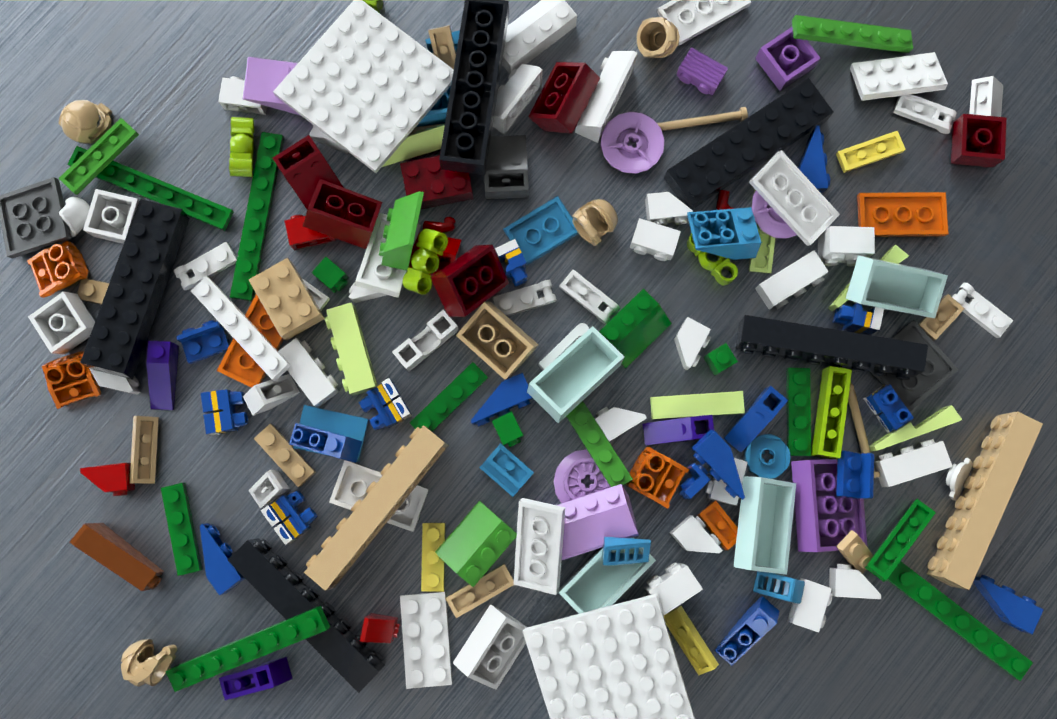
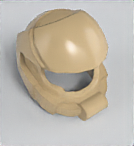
M652 17L642 21L637 32V46L643 57L663 58L672 54L679 44L680 36L678 29L672 22L663 17Z
M76 100L64 107L60 114L59 125L70 139L79 143L93 144L112 127V119L110 117L112 111L103 103L97 105L88 100ZM99 115H100L101 120H100L99 126L97 127V125H98L97 122L99 121Z
M602 199L586 203L572 215L573 225L577 232L593 246L602 242L601 238L607 232H613L618 222L614 207Z
M151 639L140 640L131 644L124 651L121 658L123 679L138 687L144 684L150 686L157 685L166 674L165 671L171 667L175 660L177 646L174 644L166 646L160 653L154 655V644Z

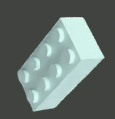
M858 255L846 299L863 305L935 318L948 275Z
M592 326L529 383L527 393L559 423L621 366L624 356Z
M743 476L742 488L745 498L741 499L734 567L787 575L796 483Z
M603 547L599 548L559 589V594L579 614L611 606L656 560L649 554V562L603 565ZM634 548L630 549L629 554L634 553ZM639 548L638 554H643V548ZM625 549L620 550V553L625 552Z

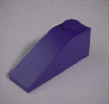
M148 341L146 364L150 407L152 410H174L179 345L170 341Z
M283 657L220 677L219 681L224 700L276 687L292 680L293 677L287 657Z

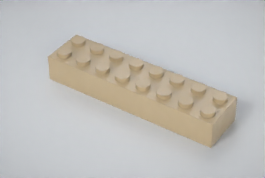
M1018 411L998 415L992 420L990 425L992 429L989 436L982 442L981 447L983 449L981 454L973 462L974 469L972 474L964 482L965 489L963 494L955 502L956 509L954 514L946 522V532L937 542V552L928 562L927 575L951 587L970 590L1043 423Z
M424 425L421 429L417 427L409 437L412 439L409 444L401 446L396 452L395 456L397 459L392 464L388 463L380 473L382 477L377 483L373 481L365 491L367 496L362 501L359 499L351 508L353 513L347 519L343 518L336 527L337 533L333 537L329 536L321 545L323 550L317 556L313 555L307 562L306 566L308 568L304 573L325 591L335 588L449 446Z

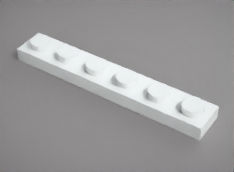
M205 276L191 290L197 299L272 380L276 381L291 367L290 363L209 277Z

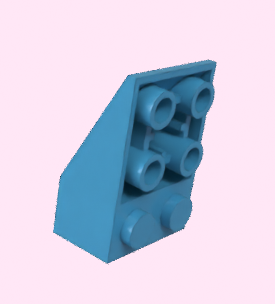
M751 207L687 212L696 250L733 260L756 258L762 242Z

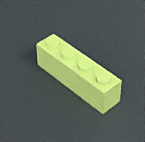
M351 302L327 309L328 316L325 317V322L328 330L331 329L333 337L330 338L333 349L337 350L339 358H336L339 370L344 372L345 379H342L345 391H349V394L355 396L376 388L378 385L355 306Z

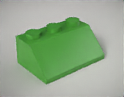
M419 191L395 200L394 208H389L386 221H390V225H385L383 233L386 243L381 242L379 256H383L381 265L407 271L424 192Z
M478 501L435 553L456 574L474 587L517 537V533L481 501Z

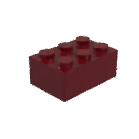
M556 62L528 117L543 131L572 134L596 89L600 77L586 63Z
M440 155L400 163L406 196L419 191L424 192L420 210L473 200L469 173L442 170L439 161Z
M320 179L307 209L303 227L366 249L383 202Z
M493 244L475 245L430 277L449 317H466L509 284Z

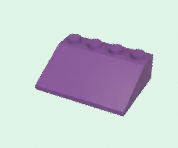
M838 459L791 461L793 483H796L794 504L798 552L838 551L836 546L851 530L857 533L868 547L864 499L836 496Z

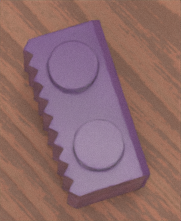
M691 47L678 69L677 76L683 83L695 85L701 93L714 95L728 67Z

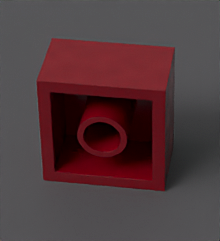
M962 114L953 122L951 164L994 168L1005 160L1007 118Z

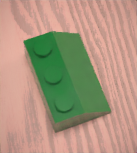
M643 288L599 332L624 356L621 365L626 369L672 323L659 303Z

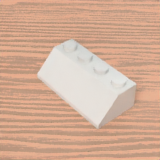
M541 0L508 25L502 66L510 74L514 68L518 69L521 64L529 63L576 27L577 14L565 0Z
M612 51L609 58L605 57L600 68L603 70L600 80L577 123L575 133L596 143L599 142L602 132L609 122L634 70L637 52Z

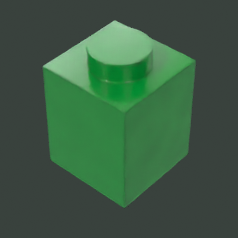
M327 257L311 272L333 293L341 291L348 283L347 279L349 277Z
M727 343L703 357L714 376L738 362Z
M512 411L492 420L503 446L508 444L510 448L521 443L520 438L524 436Z

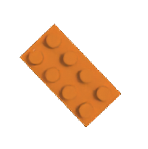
M946 192L859 193L857 195L858 226L874 227L875 237H933L948 235Z
M256 294L245 316L278 351L284 339L279 335ZM233 338L217 371L251 388L262 383L266 375L265 371Z

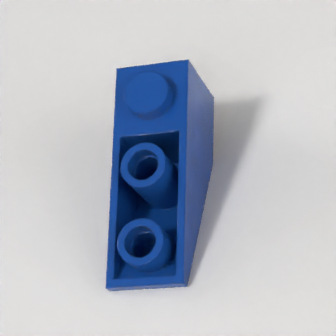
M818 125L809 136L798 169L823 194L830 186V175L826 173L827 155L823 153L824 134L820 132V125Z
M520 373L502 381L471 419V423L473 425L477 424L479 427L489 423V418L498 415L499 418L509 413L511 408L518 406L521 409L530 405V400L533 398L527 393L528 384L524 374Z
M772 386L765 388L723 439L741 453L777 415L788 399Z
M295 423L289 444L356 463L362 441Z
M710 429L692 447L695 452L693 457L701 465L706 463L711 468L709 473L718 482L722 480L727 485L724 489L733 498L738 496L743 500L745 495L731 447L716 431Z
M201 524L200 533L206 577L220 596L228 593L245 578L228 562V559L233 554V550L226 542L223 543L219 538V530L213 524Z
M975 576L974 585L999 619L1022 632L1033 635L1044 609L1036 606L1037 602L1029 597H1018L1015 595L1016 591L1002 585L999 587L995 585V580L988 576Z
M761 596L743 614L714 651L732 666L777 624L780 611Z

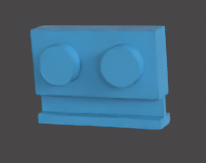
M501 443L479 467L512 497L534 474L531 469Z

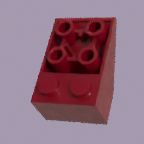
M309 135L272 158L306 209L309 207L320 179L343 187Z

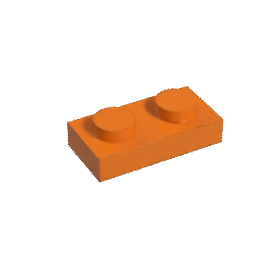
M716 500L697 514L708 530L719 539L720 545L725 551L736 544L738 527Z

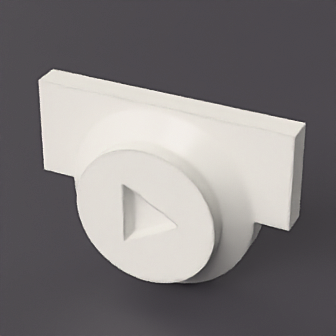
M965 458L964 462L953 464V467L949 469L946 485L950 487L949 497L953 501L958 499L964 482L972 469L973 463L968 458Z

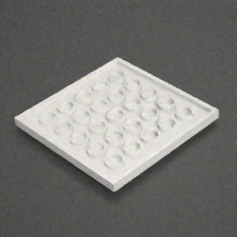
M353 0L277 86L273 93L355 158L377 173L451 86L454 70L363 0Z
M657 593L523 629V635L550 719H695Z

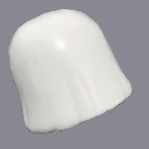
M70 197L65 200L66 205L60 210L59 215L69 226L71 236L75 237L84 228L90 205L81 198Z

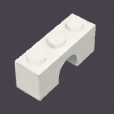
M444 309L426 323L427 326L421 333L412 339L408 338L392 351L408 372L459 331L458 326Z

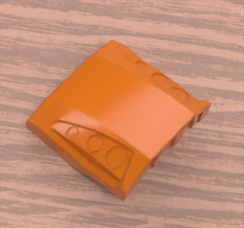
M69 241L55 244L27 260L36 278L40 290L39 295L43 298L51 296L55 292L81 279H86L89 273L83 255Z
M84 351L55 359L42 366L48 390L57 409L89 397L101 395L100 387L90 369L80 363Z
M646 447L638 456L629 473L633 481L626 484V486L668 509L672 496L689 469L654 449Z

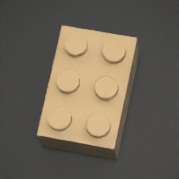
M288 258L249 279L279 335L286 341L325 319L296 267Z
M490 301L484 302L456 335L504 380L511 378L539 346Z

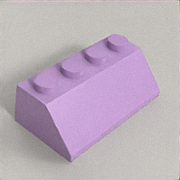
M622 484L557 505L566 507L562 560L602 548L604 537L633 538L639 536L630 498Z

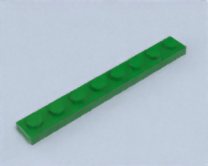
M261 132L230 292V298L251 302L254 299L255 291L249 279L259 274L279 169L272 158L282 152L284 136L280 134Z
M76 146L67 165L71 167L87 150ZM112 161L95 177L153 202L183 209L187 216L223 231H226L234 214L232 209L115 161Z
M900 561L887 579L892 585L1016 680L1021 681L1033 664L1031 660Z
M318 606L171 667L165 672L174 692L324 632L330 628V625L322 607Z

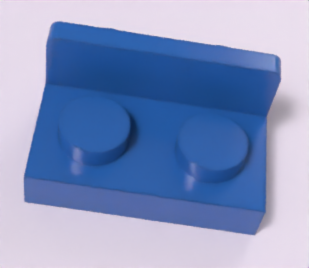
M211 320L203 323V327L197 329L188 328L183 330L181 335L176 336L177 341L182 343L188 363L192 364L227 351L230 342L226 330L220 322Z
M841 451V458L837 461L836 496L853 499H872L874 489V454Z
M693 463L686 467L689 469L688 472L692 477H689L680 485L682 490L679 494L684 499H691L710 481L707 476L709 472L701 464L696 465Z

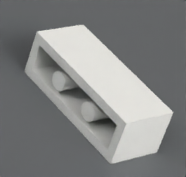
M815 250L760 283L755 289L769 310L773 307H776L778 310L789 303L787 299L792 295L797 298L807 291L805 287L812 284L815 287L825 280L823 276L829 271Z
M295 338L278 352L291 365L287 371L311 403L319 408L339 393L336 388L339 384L331 374L327 376L323 371L325 365L318 357L313 358L310 354L312 348L305 340L301 342Z
M934 439L920 442L921 447L915 449L911 445L899 449L901 453L893 455L892 452L879 455L880 460L874 461V467L876 472L879 471L880 473L878 478L881 487H891L953 467L944 442H935Z

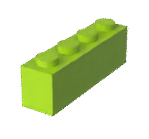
M834 366L822 369L811 456L827 459L841 458L852 375L851 369Z

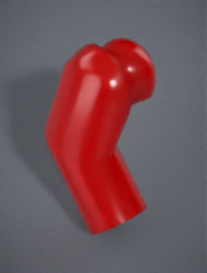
M719 191L717 210L734 209L728 204L729 191Z
M445 217L444 223L425 220L423 229L428 228L442 233L452 232L455 229L454 224L456 220L452 217Z

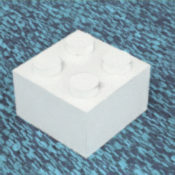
M95 189L83 231L96 238L124 244L140 200Z
M829 226L818 237V256L827 266H835L839 263L855 266L858 255L869 258L875 254L874 227Z
M64 291L28 316L47 348L53 354H67L90 337L95 324L94 319L78 294Z
M675 562L665 569L666 573L662 576L655 575L646 581L648 585L644 589L648 595L657 593L663 615H666L703 590L689 567L685 564H677Z

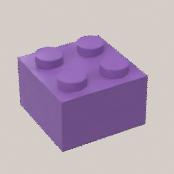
M793 27L762 46L755 59L778 90L782 91L813 70L821 58L807 40L794 39Z

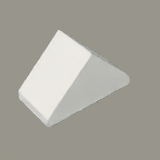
M269 470L248 491L261 509L290 488L279 471Z

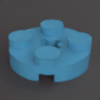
M763 434L754 438L746 447L744 460L747 461L749 472L757 477L772 479L778 477L788 468L790 464V450L778 436ZM765 450H768L769 454L773 455V459H769L768 463L762 458Z

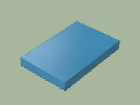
M558 196L503 229L510 241L516 240L527 263L526 266L579 234L573 225V218Z
M304 405L299 424L362 441L356 461L359 462L369 419ZM294 446V447H293V448L300 449V450H305V451H309V452H314V451L307 450V449H304V448H300V447H297V446Z

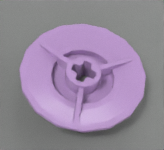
M627 112L617 115L607 123L602 132L601 149L604 158L612 167L624 173L637 174L647 171L657 164L663 153L664 137L661 128L652 118L643 113ZM630 140L632 143L636 142L635 148L632 145L628 146Z
M755 191L752 199V212L759 228L773 238L787 239L796 236L797 234Z
M587 449L575 451L566 456L556 469L554 487L555 494L561 504L611 488ZM586 476H589V480L593 481L589 488H585V484L581 483V480H584Z

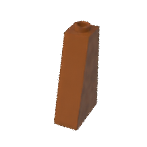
M104 523L83 524L69 542L141 591L153 590L162 580L160 576L164 571Z

